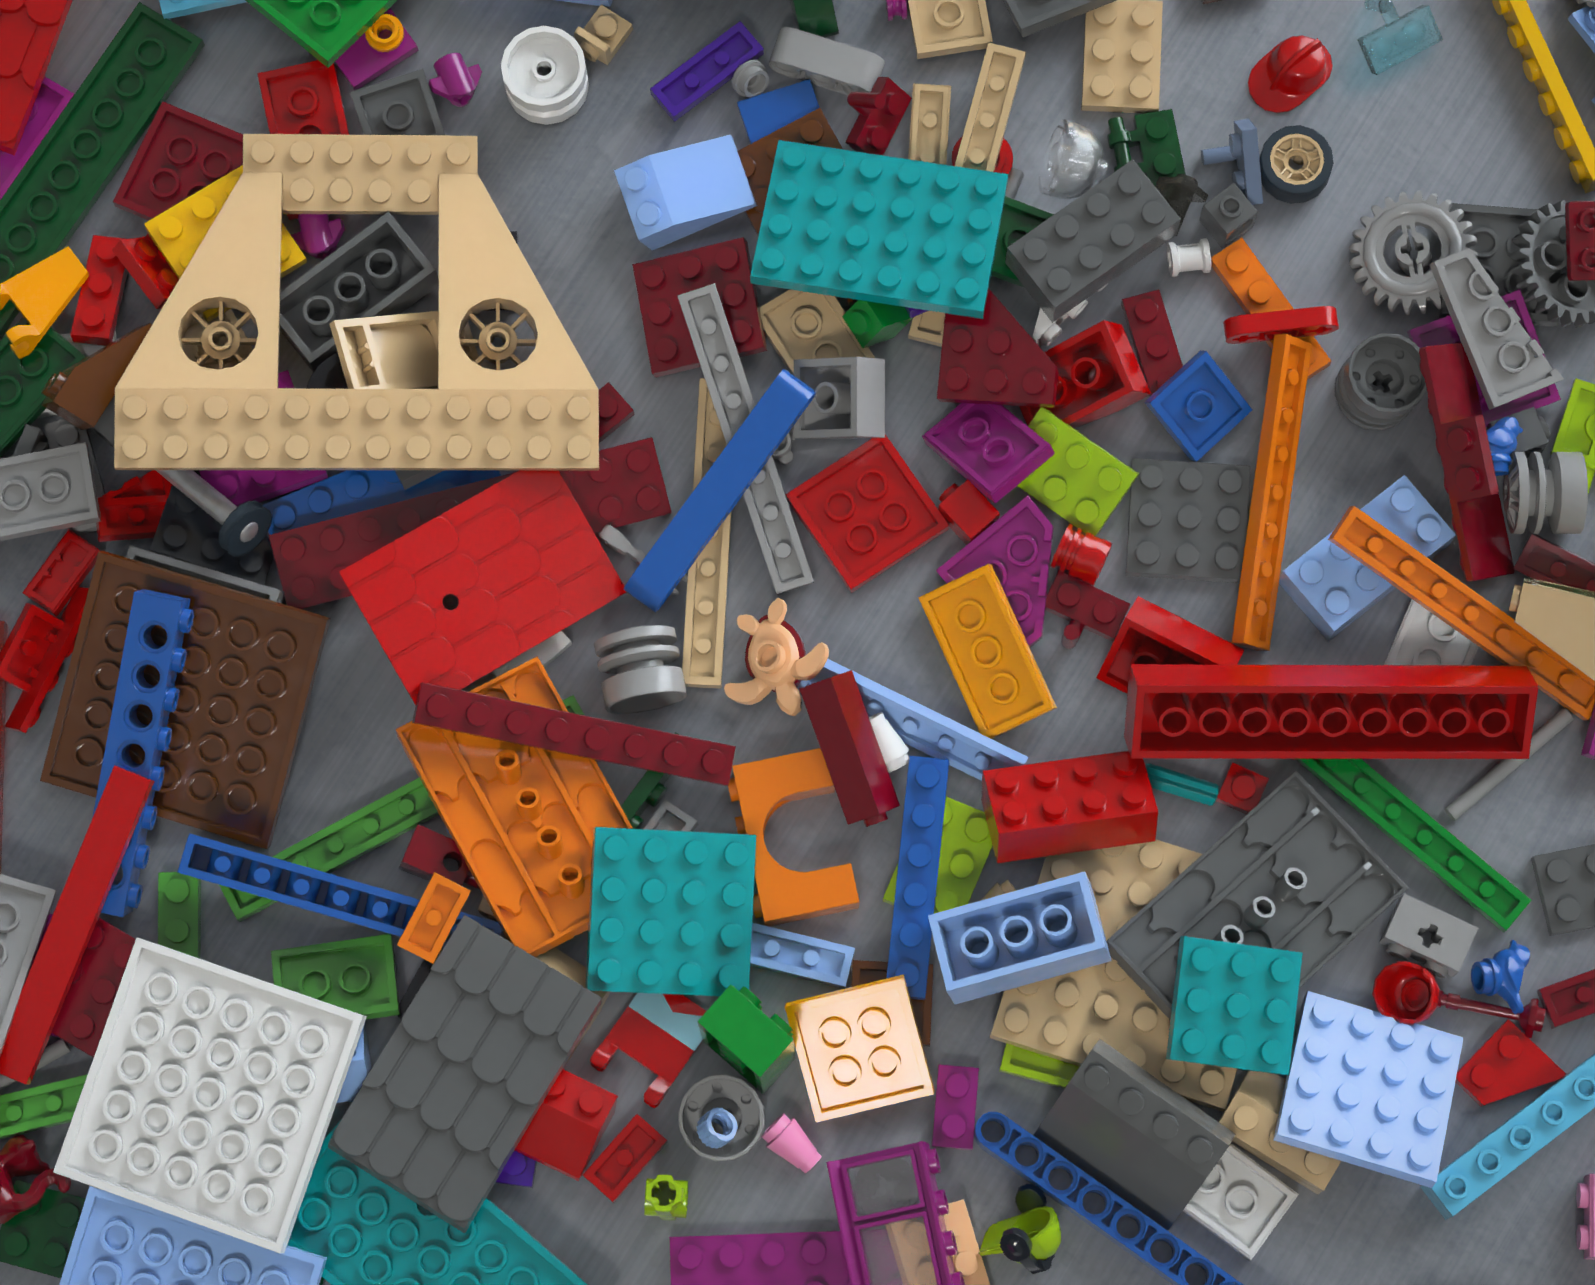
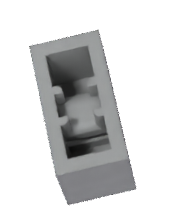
M1404 893L1398 899L1379 943L1387 946L1386 952L1400 960L1408 961L1411 957L1424 963V968L1434 976L1446 978L1449 975L1454 977L1460 971L1479 928ZM1426 930L1432 933L1431 940L1435 942L1428 948L1422 945L1423 938L1419 936Z

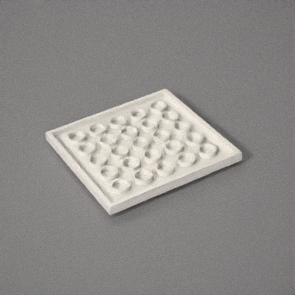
M137 937L53 1172L274 1252L285 1253L367 1016Z

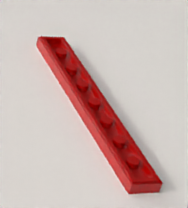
M114 765L22 988L12 1024L0 1056L1 1075L25 1085L31 1084L154 784L153 780Z

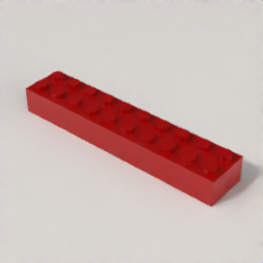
M1130 664L1124 739L1131 758L1529 759L1538 685L1527 666Z

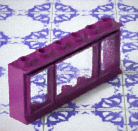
M919 1141L913 1144L826 1162L851 1285H965L962 1272H955L952 1256L958 1254L957 1243L953 1231L946 1230L944 1215L949 1214V1205L944 1189L938 1190L935 1174L940 1173L941 1168L935 1148L930 1149L929 1143Z

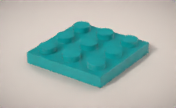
M1180 936L1166 1059L1289 1075L1303 953Z

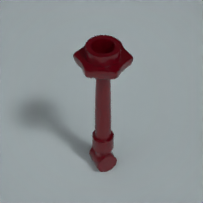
M1442 990L1439 992L1437 1008L1445 1006L1446 1009L1455 1011L1461 1009L1518 1020L1525 1032V1036L1528 1038H1532L1533 1031L1542 1032L1546 1008L1539 1007L1538 998L1531 999V1002L1523 1007L1524 1011L1522 1013L1514 1014L1508 1007L1463 998L1458 994H1444Z

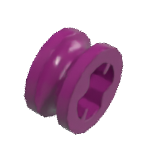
M886 0L888 21L893 20L895 16H900L902 20L907 19L906 0Z

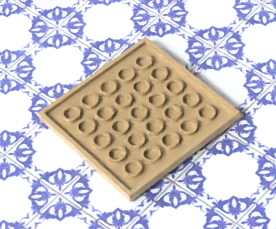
M1156 840L1153 842L1045 857L1037 885L1085 871L1092 885L1107 941L1202 854ZM1112 957V961L1004 991L990 1035L991 1039L1079 1067L1095 1044L1101 1039L1186 1100L1218 1111H1225L1237 1069L1166 1059L1170 1027L1169 1018Z

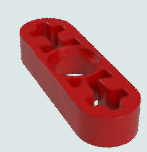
M1333 306L1233 316L1223 321L1225 339L1229 344L1274 340L1275 335L1288 334L1296 338L1329 334L1339 329L1337 311Z

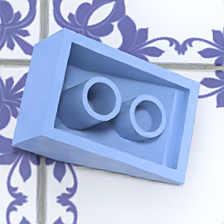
M731 135L648 155L614 170L637 238L652 251L757 206Z

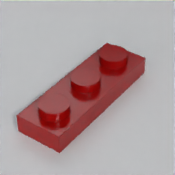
M93 235L86 264L89 277L81 286L70 334L74 343L106 346L113 341L128 271L112 249L120 240L126 238Z

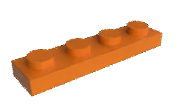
M1240 238L1211 257V267L1245 314L1294 309L1243 238ZM1314 336L1298 338L1312 344L1307 380L1331 364V359ZM1274 340L1266 341L1271 350H1273Z

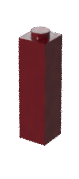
M852 670L799 688L847 824L863 820L865 827L887 820L886 812L899 807L900 803Z

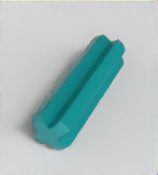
M1151 763L1145 765L1152 788L1209 806L1216 802L1219 792L1218 784Z

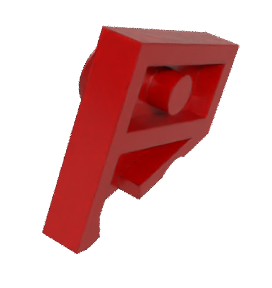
M152 470L139 478L136 476L130 479L120 489L109 491L99 497L98 504L101 521L96 522L98 541L154 538L172 484L156 470Z
M1508 1019L1457 1071L1455 1083L1482 1107L1512 1095L1558 1081L1566 1073Z

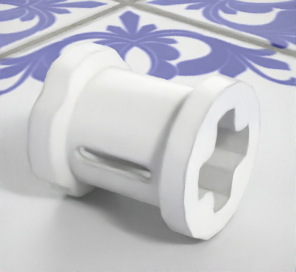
M1203 238L1200 239L1199 243L1176 245L1174 242H1168L1167 263L1170 276L1177 277L1179 272L1195 270L1210 273L1211 253L1208 239Z

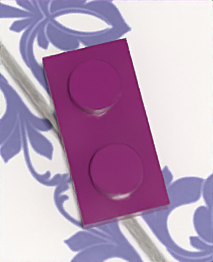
M938 1065L932 1147L973 1150L979 1068Z

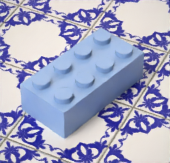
M1405 475L1360 509L1430 560L1445 550L1456 536L1453 530ZM1332 532L1284 569L1279 579L1281 587L1328 642L1396 589V587L1329 541L1328 538Z
M1085 871L928 915L946 991L955 1005L1112 961L1092 885Z

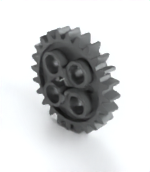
M1561 200L1553 205L1549 203L1527 216V222L1519 225L1518 229L1522 234L1513 238L1512 242L1520 249L1510 253V257L1519 261L1520 265L1511 269L1514 274L1522 275L1523 278L1516 287H1527L1529 291L1524 301L1529 302L1535 299L1538 302L1535 308L1536 314L1548 310V322L1560 318L1562 327L1574 323L1575 327L1578 328L1587 323L1590 325L1595 322V280L1569 281L1566 268L1565 273L1557 276L1551 283L1549 282L1550 276L1567 265L1566 203L1564 200Z

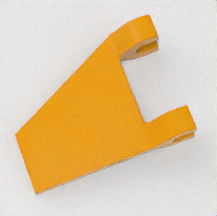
M69 246L0 283V311L10 299L29 323V325H17L6 332V336L12 343L10 347L19 359L29 355L89 277L88 271Z

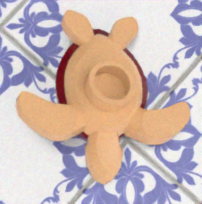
M777 598L769 606L768 615H764L759 621L754 616L747 614L737 617L739 628L750 634L745 651V663L748 673L753 680L745 683H727L724 686V691L731 700L744 705L756 704L763 700L771 691L776 692V702L780 709L790 716H796L802 708V699L797 687L801 680H811L820 673L829 657V649L825 643L821 642L806 655L804 643L800 635L790 624L784 621L787 612L786 602L781 598Z

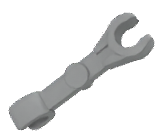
M606 525L599 534L602 544L613 551L623 555L627 554L638 565L647 555L644 551L634 548L632 543L611 525ZM685 574L682 580L687 582L688 577ZM674 589L671 595L676 596L679 594V591Z

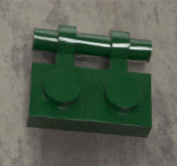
M1172 109L1134 115L1135 130L1132 131L1125 130L1122 117H1114L1108 120L1110 134L1107 135L1110 149H1114L1117 164L1114 167V172L1131 161L1129 147L1139 146L1142 162L1137 163V165L1157 190L1186 186L1187 177Z

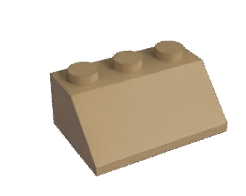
M1248 1070L1218 1122L1236 1134L1232 1140L1234 1144L1317 1195L1320 1194L1327 1187L1341 1161L1274 1141L1286 1079L1278 1074Z

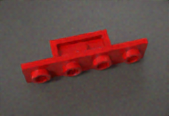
M78 587L60 619L33 604H25L0 652V679L23 691L5 724V727L26 734L28 728L33 727L38 721L41 714L40 705L46 693L51 692L56 686L59 679L58 670L63 660L73 652L89 588Z

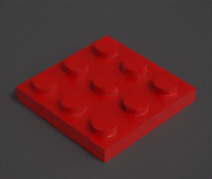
M886 434L885 438H871L785 494L788 503L851 593L949 530V524Z

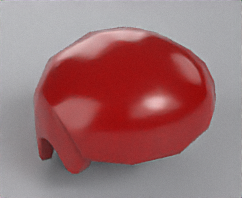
M1399 961L1385 966L1376 976L1372 995L1376 1007L1382 1015L1393 1017L1399 1023L1414 1025L1429 1019L1436 1010L1440 988L1433 974L1423 966L1407 961Z

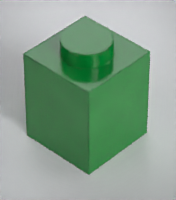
M857 300L842 316L862 348L894 338L913 319H910L905 307Z

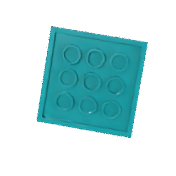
M594 827L585 989L587 988L590 991L720 996L730 984L738 991L743 986L749 989L756 835Z

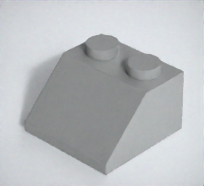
M839 357L794 360V376L816 391L813 400L794 425V438H885V359Z

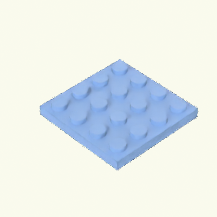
M1307 991L1303 998L1291 1054L1289 1075H1287L1273 1140L1432 1188L1437 1182L1463 1037L1417 1023L1414 1025L1399 1023L1393 1017L1384 1016L1380 1012Z

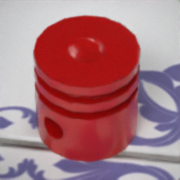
M1069 524L1058 545L1050 567L1055 569L1056 566H1059L1060 572L1064 573L1065 570H1068L1069 576L1081 579L1085 583L1094 586L1113 543L1096 537L1089 532L1084 535L1082 534L1083 529L1078 528L1075 531L1073 530L1074 525Z

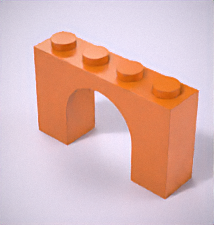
M821 748L732 766L734 777L730 778L728 786L731 802L739 801L742 816L734 817L737 833L756 835L754 878L758 893L753 896L755 919L763 917L764 925L771 927L858 909L859 898L851 863L809 872L793 871L777 863L768 852L764 842L766 825L773 813L781 806L795 800L835 792V787Z

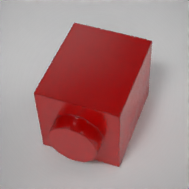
M968 479L960 486L956 483L952 484L939 497L941 503L938 506V510L949 524V527L966 545L999 519L1000 513Z

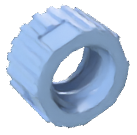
M722 1107L709 1110L700 1117L696 1126L699 1139L712 1149L721 1148L733 1140L738 1129L737 1121L733 1114ZM711 1122L720 1124L723 1134L716 1133Z

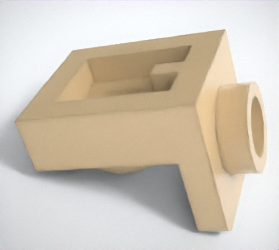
M600 5L584 28L578 26L574 32V37L582 48L586 59L592 62H596L598 59L608 66L633 31V25L605 6Z

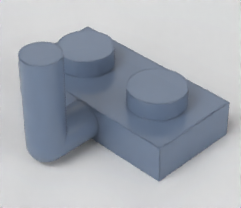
M1250 119L1234 121L1235 133L1229 135V146L1201 150L1203 165L1237 160L1238 171L1232 172L1233 183L1236 184L1252 205L1262 204L1263 196L1257 128Z

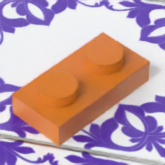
M434 872L397 946L434 964L471 890Z

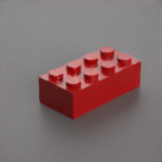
M1129 751L983 771L981 801L997 863L1156 841L1158 808L1143 758H1131Z

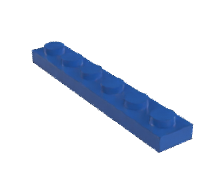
M909 755L886 978L904 974L910 999L925 1000L932 937L928 915L934 914L949 760Z

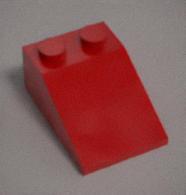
M1103 320L1044 352L1059 369L1055 408H1044L1074 429L1116 413L1151 395L1122 324ZM1019 406L1027 426L1041 407Z

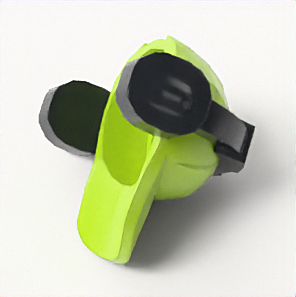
M1034 1184L1022 1185L1018 1188L1015 1197V1203L1022 1214L992 1224L985 1233L980 1252L978 1253L980 1256L1004 1253L1008 1259L1022 1264L1032 1274L1046 1271L1052 1266V1260L1061 1243V1227L1055 1210L1052 1207L1046 1206L1047 1200L1043 1191Z

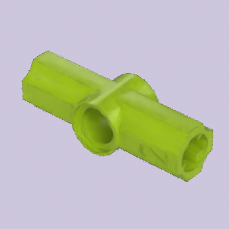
M657 1175L656 1179L647 1178L644 1215L659 1216L661 1220L675 1221L677 1217L686 1218L688 1180H674L672 1175Z

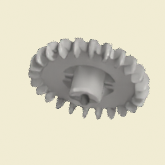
M1418 190L1415 192L1413 199L1409 200L1406 193L1401 192L1399 202L1395 203L1392 198L1385 197L1386 208L1382 209L1377 205H1373L1371 210L1374 217L1363 216L1360 218L1361 224L1365 229H1356L1352 232L1353 237L1361 242L1353 243L1349 246L1350 253L1358 254V256L1350 260L1349 265L1352 269L1361 268L1354 275V281L1361 283L1367 280L1362 288L1365 296L1376 290L1374 296L1375 305L1379 306L1384 299L1388 298L1389 311L1394 312L1399 302H1402L1405 314L1409 315L1413 303H1417L1421 313L1425 314L1427 301L1431 300L1438 309H1441L1440 295L1442 294L1433 272L1430 270L1428 273H1425L1430 268L1429 264L1432 263L1430 245L1423 234L1416 232V226H1422L1431 230L1439 238L1441 243V256L1439 259L1467 249L1469 246L1476 245L1477 238L1474 235L1466 234L1472 230V223L1469 221L1459 222L1464 217V211L1457 209L1449 212L1452 207L1451 200H1445L1438 205L1436 193H1432L1427 200H1423L1422 192ZM1400 229H1402L1403 235L1397 239L1395 255L1400 269L1405 274L1410 275V277L1395 273L1387 265L1384 258L1385 246L1389 238ZM1408 229H1411L1415 250L1418 251V258H1416L1418 268L1417 274L1415 272L1413 260L1410 259V251L1412 249L1408 236ZM1470 249L1475 255V257L1478 259L1477 252L1473 249Z

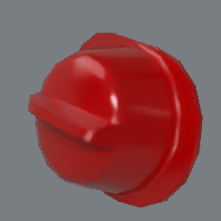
M1303 35L1292 36L1275 46L1251 70L1248 80L1249 94L1254 102L1265 111L1274 113L1290 111L1302 104L1329 79L1333 67L1331 55L1318 38L1314 39Z

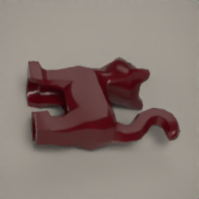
M21 1134L11 1138L0 1150V1224H5L18 1213L37 1205L46 1189L51 1185L56 1184L62 1193L68 1192L71 1188V1179L54 1173V1168L50 1169L49 1164L41 1161L35 1142ZM38 1175L26 1193H15L12 1184L14 1176Z

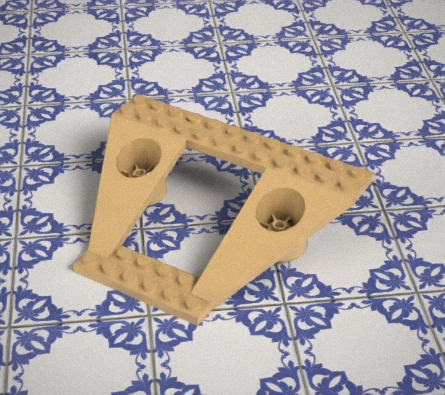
M243 134L242 175L115 387V470L599 471V389L478 175L477 136ZM389 211L391 215H439L438 389L278 388L282 212L283 214L384 215ZM219 307V321L208 325L199 316L208 309ZM224 307L237 309L244 313V315L232 325L224 321ZM496 308V322L486 326L475 316L481 311ZM500 308L511 310L520 317L511 326L500 322ZM251 318L258 328V337L240 338L238 330ZM195 319L204 328L202 337L185 338L186 330ZM469 320L481 330L479 339H460L461 332ZM526 320L534 332L535 339H517L514 330ZM219 337H227L228 342L224 346L214 344L219 341ZM494 338H501L504 345L502 347L493 346L491 343H493ZM183 345H202L205 353L196 362H193L186 356ZM240 345H255V348L245 360L238 355ZM461 346H479L483 354L473 362ZM517 346H535L531 355L524 362H521L513 354ZM210 357L219 362L218 370L201 366ZM234 359L239 362L233 367L224 368V363L231 362ZM486 359L496 364V370L483 368L479 365ZM509 359L517 365L514 368L500 370V364L505 363Z

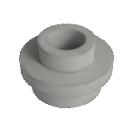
M749 60L741 64L736 69L732 79L733 89L739 95L750 98L760 95L769 83L766 67L758 60Z

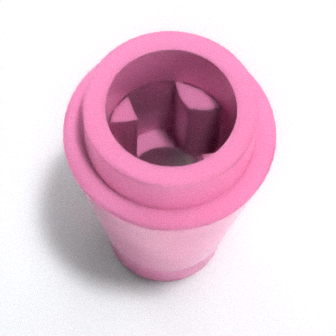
M784 1113L761 1136L767 1142L766 1147L796 1168H800L805 1174L822 1157L794 1117L789 1119Z

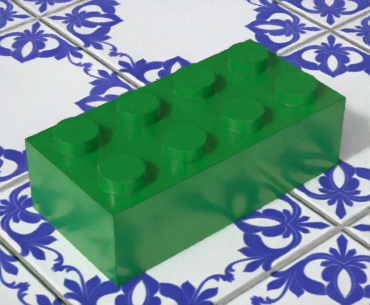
M730 984L697 1021L702 1040L764 1095L796 1059L795 1044L792 1038L793 1029L777 1014L774 1013L771 1018L765 1015L761 1010L763 1008L760 1005L762 1002L745 986L738 991Z

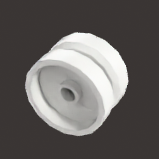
M549 26L528 28L515 36L504 50L501 69L508 101L516 113L528 121L544 125L563 122L575 115L586 101L589 81L584 53L575 38L562 29Z

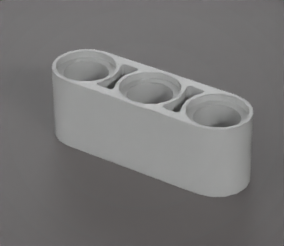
M791 27L780 29L768 66L773 71L800 81L810 79L813 85L845 95H849L851 92H871L877 78L881 77L885 61L872 52Z

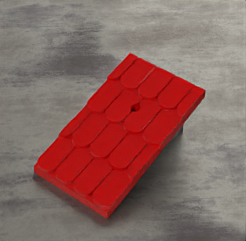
M519 470L339 571L415 706L420 683L461 690L626 593L623 590L624 584L560 472L549 470ZM453 594L458 598V605L455 609L449 610L443 606L442 601L446 595Z

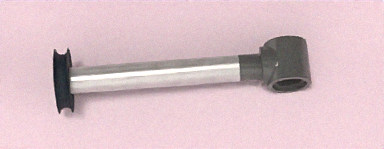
M115 395L95 427L92 428L113 448L115 436ZM156 470L222 525L218 542L220 547L227 550L231 556L239 557L251 552L267 535L271 526L272 516L270 510L263 507L258 501H248L237 507L193 470Z

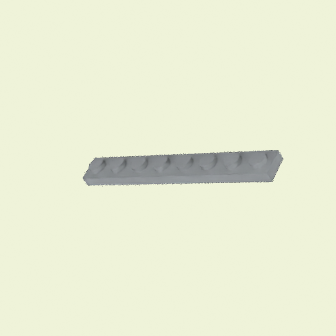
M714 283L678 295V299L726 444H728L754 409L755 403ZM771 456L744 493V498L776 594L779 595L812 584L814 580L773 457Z

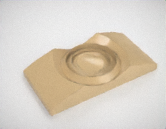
M439 311L334 320L330 323L348 389H438ZM469 323L462 330L460 339H473ZM461 346L471 361L474 362L479 357L476 346Z

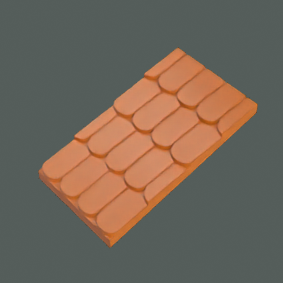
M538 656L469 691L568 712ZM412 721L395 729L406 755L464 857L469 870L489 903L508 941L536 958L538 955L544 954L574 938L575 935L587 931L589 927L593 828L633 829L597 762L593 759L414 724Z

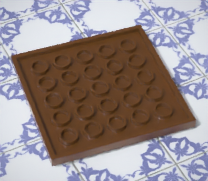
M106 551L98 552L40 781L96 798L134 592L146 589L191 599L189 609L194 611L193 624L190 632L184 633L182 649H186V661L183 671L181 673L177 672L174 688L179 689V699L175 711L169 713L167 727L172 729L171 742L166 752L162 751L160 767H164L165 770L164 780L161 789L155 791L152 806L157 807L158 817L268 849L272 843L331 618ZM155 625L151 631L152 640L155 644L164 646L167 641V633L163 627ZM148 664L144 670V678L153 686L158 684L160 674L155 666ZM140 704L137 708L139 721L149 725L153 718L151 709L144 704ZM132 744L129 750L131 759L135 763L143 764L145 760L143 748L138 744Z

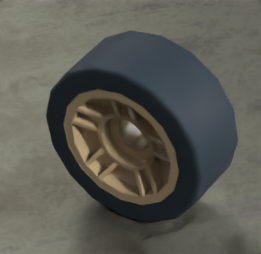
M1301 125L1285 126L1272 133L1264 143L1259 158L1261 183L1266 192L1274 198L1290 204L1304 203L1317 197L1326 187L1334 164L1332 149L1325 137L1314 129ZM1290 159H1293L1294 163L1299 165L1303 164L1302 168L1298 170L1292 169L1289 166Z

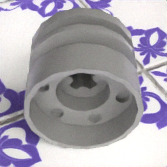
M1512 452L1510 456L1512 464L1509 465V474L1505 475L1503 483V504L1510 533L1523 534L1527 525L1531 534H1539L1544 518L1547 516L1548 524L1553 534H1581L1585 525L1588 504L1587 469L1583 453L1553 452L1549 460L1548 469H1545L1540 452H1531L1528 463L1524 452Z
M661 625L631 627L608 634L594 642L596 656L601 657L597 662L599 672L616 674L601 683L607 712L614 714L645 712L673 705L687 697L682 668L664 666L680 657L678 647L673 646L677 642L675 628Z
M730 1075L708 1076L694 1083L683 1096L678 1111L679 1130L686 1144L699 1156L713 1161L735 1160L749 1153L760 1140L765 1126L764 1106L756 1091L742 1079ZM716 1107H722L725 1110L730 1109L738 1126L734 1139L718 1149L707 1147L705 1143H702L697 1134L696 1126L700 1117ZM721 1126L713 1127L716 1133L723 1134Z

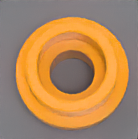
M382 14L365 32L368 44L373 49L380 52H389L396 49L403 41L404 29L399 19L395 16ZM382 30H390L392 32L391 36L387 39L378 37Z

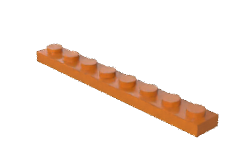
M1288 334L1274 336L1231 642L1256 651H1270L1312 348L1311 343Z
M1356 506L1348 508L1328 538L1329 541L1505 666H1527L1539 690L1580 719H1590L1595 705L1594 680L1515 623L1512 617Z

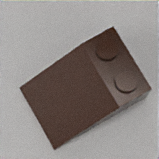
M148 323L137 327L68 369L60 371L57 375L54 373L41 392L46 396L41 405L80 430L95 427L115 395L117 383L152 324Z

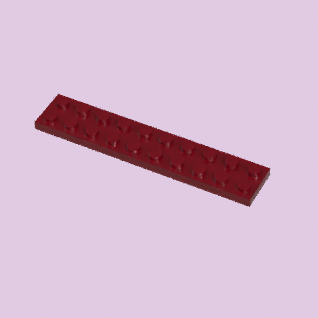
M652 437L599 450V471H559L594 533L601 532L606 525L616 528L672 513ZM516 472L269 535L287 605L302 609L352 596L339 571Z

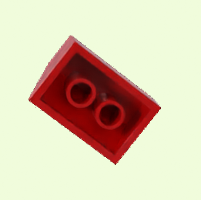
M1138 596L1126 615L1096 678L1127 694L1130 664L1237 665L1244 649Z
M562 1069L514 1151L579 1181L615 1113L618 1095Z

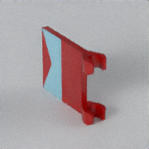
M637 993L607 1037L591 1056L590 1064L597 1071L603 1072L610 1064L616 1052L620 1050L657 1075L656 1079L644 1093V1102L652 1108H657L703 1040L697 1021L704 1015L706 1010L684 995Z

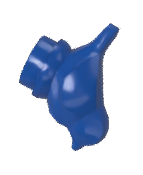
M1504 417L1497 421L1493 427L1486 430L1496 476L1509 474V465L1512 464V459L1509 455L1516 450L1518 444L1516 437L1519 433L1523 432V429L1514 417Z
M1511 940L1509 948L1497 952L1492 959L1484 958L1480 962H1475L1471 969V982L1475 992L1487 996L1497 994L1508 1003L1514 1014L1522 1013L1524 1008L1519 990L1524 969L1530 959L1529 949L1517 944L1515 940Z

